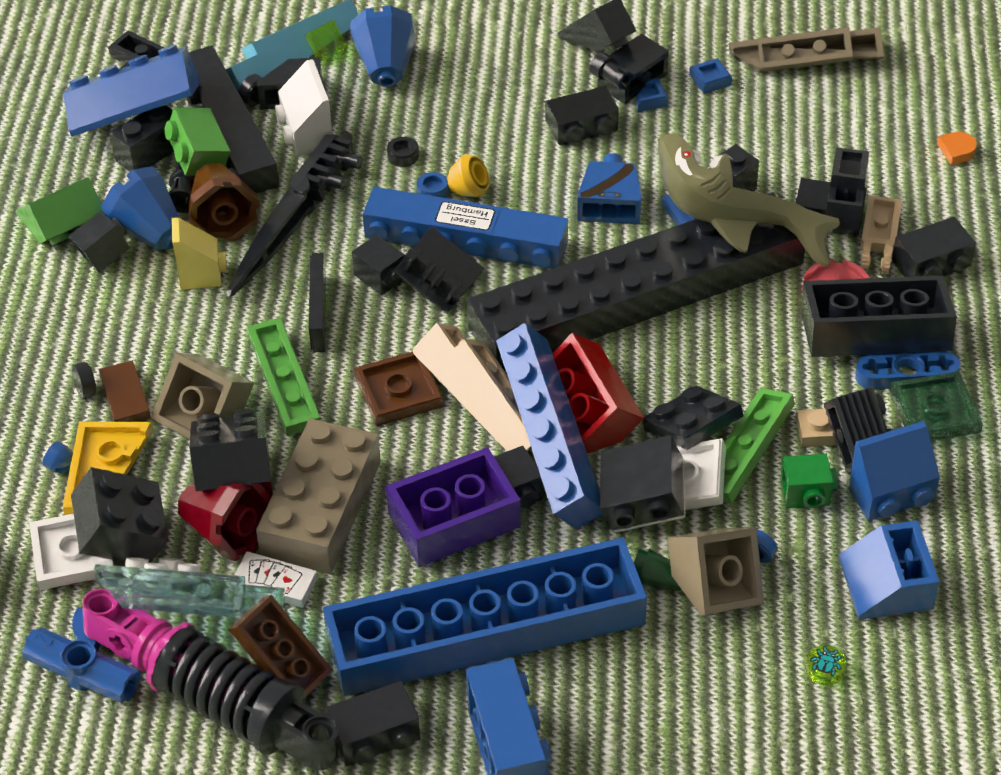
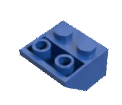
M918 520L881 525L839 554L840 564L858 620L934 609L940 581Z

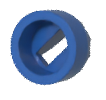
M56 441L45 453L42 464L56 473L67 472L70 470L73 451L60 441Z

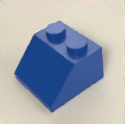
M918 422L856 442L848 489L868 521L880 517L887 518L899 511L915 506L922 507L935 500L940 476L925 422Z

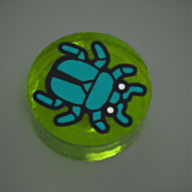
M817 646L807 656V675L817 684L825 686L834 685L840 682L845 675L846 657L842 651L834 646Z

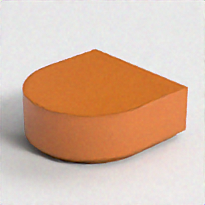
M952 132L938 136L937 145L949 163L955 165L969 161L974 157L977 142L968 133Z

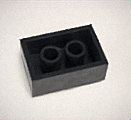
M241 409L235 411L234 416L219 418V414L211 413L200 415L197 417V421L191 422L189 449L195 491L218 489L220 486L230 484L247 485L271 481L270 456L264 412L256 413L255 409Z

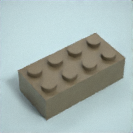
M309 418L256 529L260 555L318 572L332 574L381 462L378 434Z

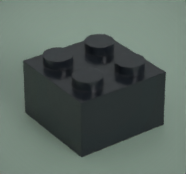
M90 467L71 494L80 554L126 563V558L148 559L149 563H151L169 540L159 483L156 481Z

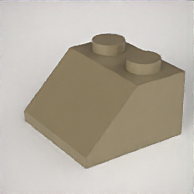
M176 353L151 419L190 439L191 422L197 421L198 416L216 413L219 414V418L234 416L235 411L244 409L254 382L200 354Z
M756 527L722 528L668 537L671 575L700 615L764 604Z

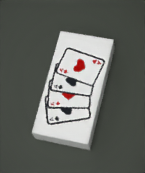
M247 551L231 581L234 589L262 597L272 595L276 601L303 608L318 578L317 571Z

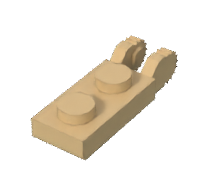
M868 195L860 250H863L860 267L865 271L870 267V252L884 253V256L881 258V273L889 274L895 237L898 232L901 199Z

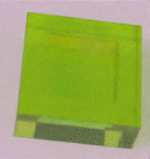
M334 19L305 34L316 57H320L321 61L348 48Z

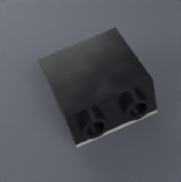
M671 435L601 451L600 509L614 533L685 518L684 459Z

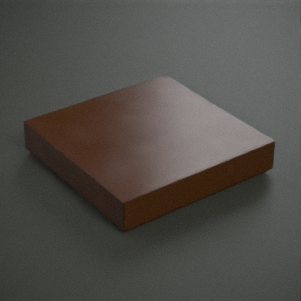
M413 351L353 368L354 377L376 426L444 407L443 397L431 371L414 355Z

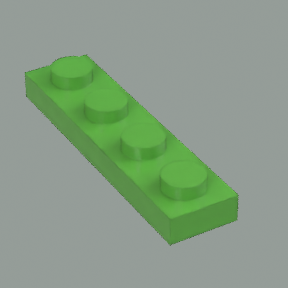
M281 318L247 326L249 339L286 435L289 436L303 432L309 418L321 421Z
M760 388L745 410L744 416L740 418L726 439L723 502L733 503L794 407L793 394Z

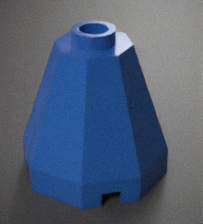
M392 5L382 6V12L374 13V8L364 9L350 22L355 48L371 81L382 87H391L403 79L416 42V29L413 24L412 14Z
M153 166L132 170L126 175L130 179L127 183L122 185L118 181L111 187L100 207L102 212L109 220L115 217L124 227L127 235L158 251L173 249L172 218H179V215L161 175Z

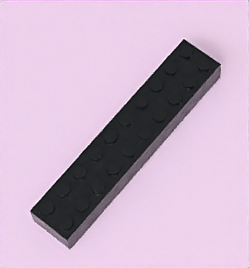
M774 192L767 194L777 197ZM694 219L467 298L468 328L476 341L484 342L503 370L506 371L496 340L523 323L528 324L545 337L553 353L571 333L592 340L804 264L805 248L797 236L785 226L759 223L751 232L747 252H740L729 244L711 223Z

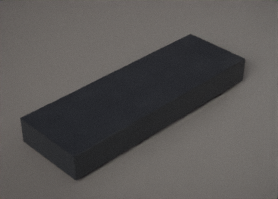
M312 253V256H310L309 283L310 345L313 352H325L324 253Z

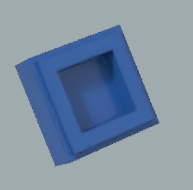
M718 58L690 67L689 75L703 94L732 85V76Z

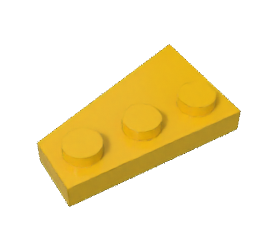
M79 421L63 503L65 515L73 514L71 494L90 467L125 475L128 474L153 432L151 422Z

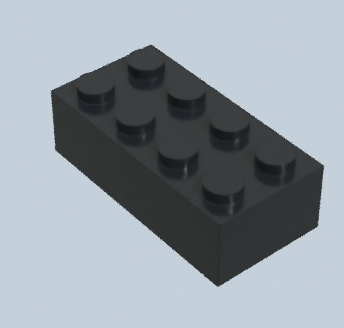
M943 275L804 281L801 316L811 357L866 356L868 354L953 350L957 316Z

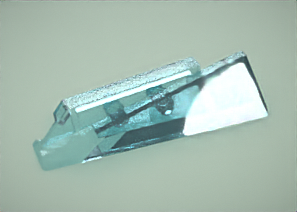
M95 564L94 567L97 584L104 586L122 608L241 618L261 598L269 595L275 598L284 611L286 609L285 588L246 585L245 576Z

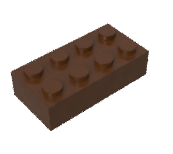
M272 595L261 598L228 629L254 662L260 665L264 671H271L276 678H283L292 684L304 688L306 696L333 671L332 667Z

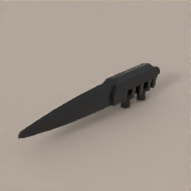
M342 131L339 136L326 135L292 177L290 188L269 215L238 266L226 290L228 297L234 296L278 252L305 217L311 215L315 210L313 200L323 202L326 198L324 191L331 192L333 188L341 190L346 188L347 178L341 176L340 170L347 171L349 167L355 169L362 167L363 158L354 154L353 136L350 132Z

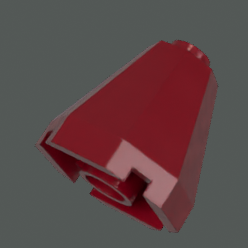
M260 483L247 485L230 484L220 486L218 489L195 491V484L187 486L178 499V514L222 557L237 561L241 559L239 555H245L247 551L251 553L257 552L259 545L256 529L272 497Z

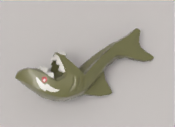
M665 134L658 138V153L664 185L673 203L682 212L695 219L711 223L729 244L744 253L747 252L751 232L757 224L770 223L785 226L797 236L814 261L822 267L830 266L824 241L826 236L839 226V218L808 210L799 204L771 195L733 187L730 162L734 159L726 153L714 156L710 162V167L705 168L698 165L702 162L700 152L691 148L682 136Z

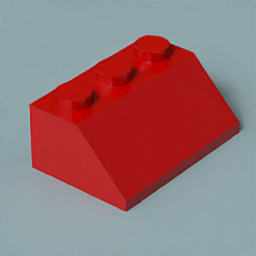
M571 333L552 353L587 454L622 442L644 419V416L600 344Z

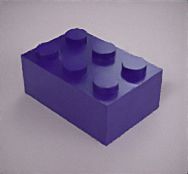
M488 447L386 486L388 514L418 567L521 527L520 498Z

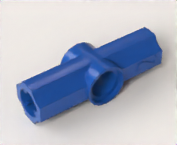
M42 627L31 631L26 638V643L22 650L25 660L66 678L69 686L73 689L80 691L91 689L122 704L132 699L137 692V686L141 679L138 670L96 652L91 642L83 639L71 641Z

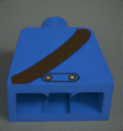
M615 153L607 154L603 162L592 161L588 163L578 192L577 221L640 224L641 192L636 165L633 163H623V158Z

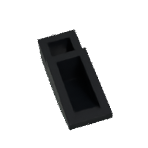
M836 147L825 215L839 218L840 224L837 228L858 231L870 151Z

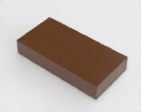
M133 360L98 369L114 422H140L151 419Z

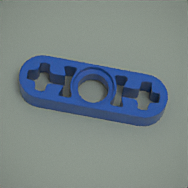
M947 351L872 354L859 359L855 378L857 383L863 388L873 387L874 390L948 386L957 380L960 361L957 356ZM909 366L917 372L912 375H906L901 373L898 368Z

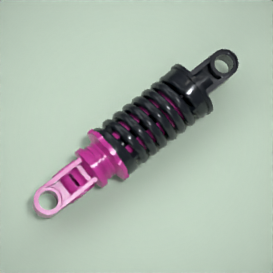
M95 589L84 596L82 604L85 635L91 640L97 641L109 648L117 656L131 661L132 665L140 671H147V683L151 685V689L154 691L162 692L170 698H175L180 704L187 705L190 710L199 712L206 719H211L214 724L222 726L229 733L236 734L241 740L249 741L248 743L255 747L256 751L262 755H271L280 749L313 770H326L337 762L339 725L331 717L325 716L305 704L306 692L301 686L292 684L283 678H276L271 671H264L260 665L252 664L248 658L240 657L236 651L228 650L222 643H215L210 636H204L202 632L189 622H184L173 628L171 623L166 620L151 616L146 610L132 605L107 589Z

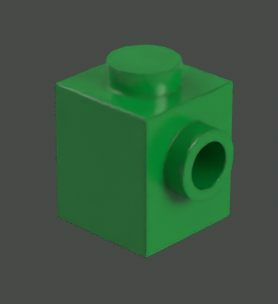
M827 453L783 457L780 482L786 509L801 507L817 508L830 505L832 490L838 489V476L836 468H830Z

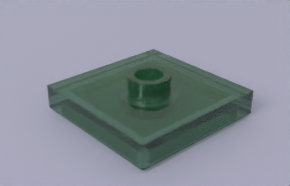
M960 371L891 382L889 391L904 427L924 421L927 425L931 441L982 432V421Z

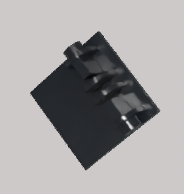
M431 227L414 248L411 247L403 257L404 259L393 272L448 314L485 268Z

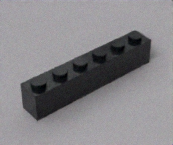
M213 45L190 51L201 82L193 95L186 97L190 107L211 109L230 149L225 166L256 194L280 187L277 163Z

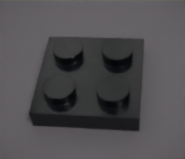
M694 386L685 389L682 395L670 402L658 405L653 412L644 417L642 423L645 431L657 437L671 435L677 446L689 450L744 415L740 403L700 386Z

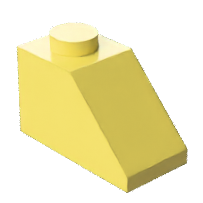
M172 218V242L181 290L222 286L221 272H227V260L225 251L219 252L217 238L180 218Z

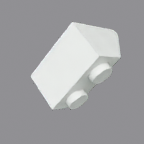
M313 59L307 60L278 91L280 105L275 106L278 123L285 124L282 128L286 145L292 144L296 157L311 154L326 135H332L329 99Z

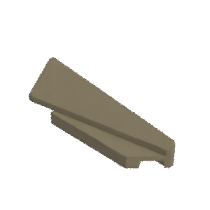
M849 27L729 43L730 55L738 57L758 73L853 61V59H884L880 27L850 31Z

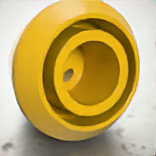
M471 154L463 155L450 168L447 177L450 189L462 197L483 196L490 182L485 164L480 158Z

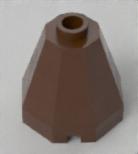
M207 163L196 172L189 205L188 220L191 225L215 238H225L226 241L238 240L257 225L256 210L259 208L258 196L239 177L221 163Z

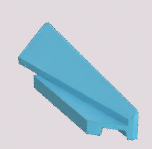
M343 1L241 48L246 60L226 69L237 91L241 83L248 76L258 74L263 78L288 59L309 58L351 29L350 22L359 15L353 1Z

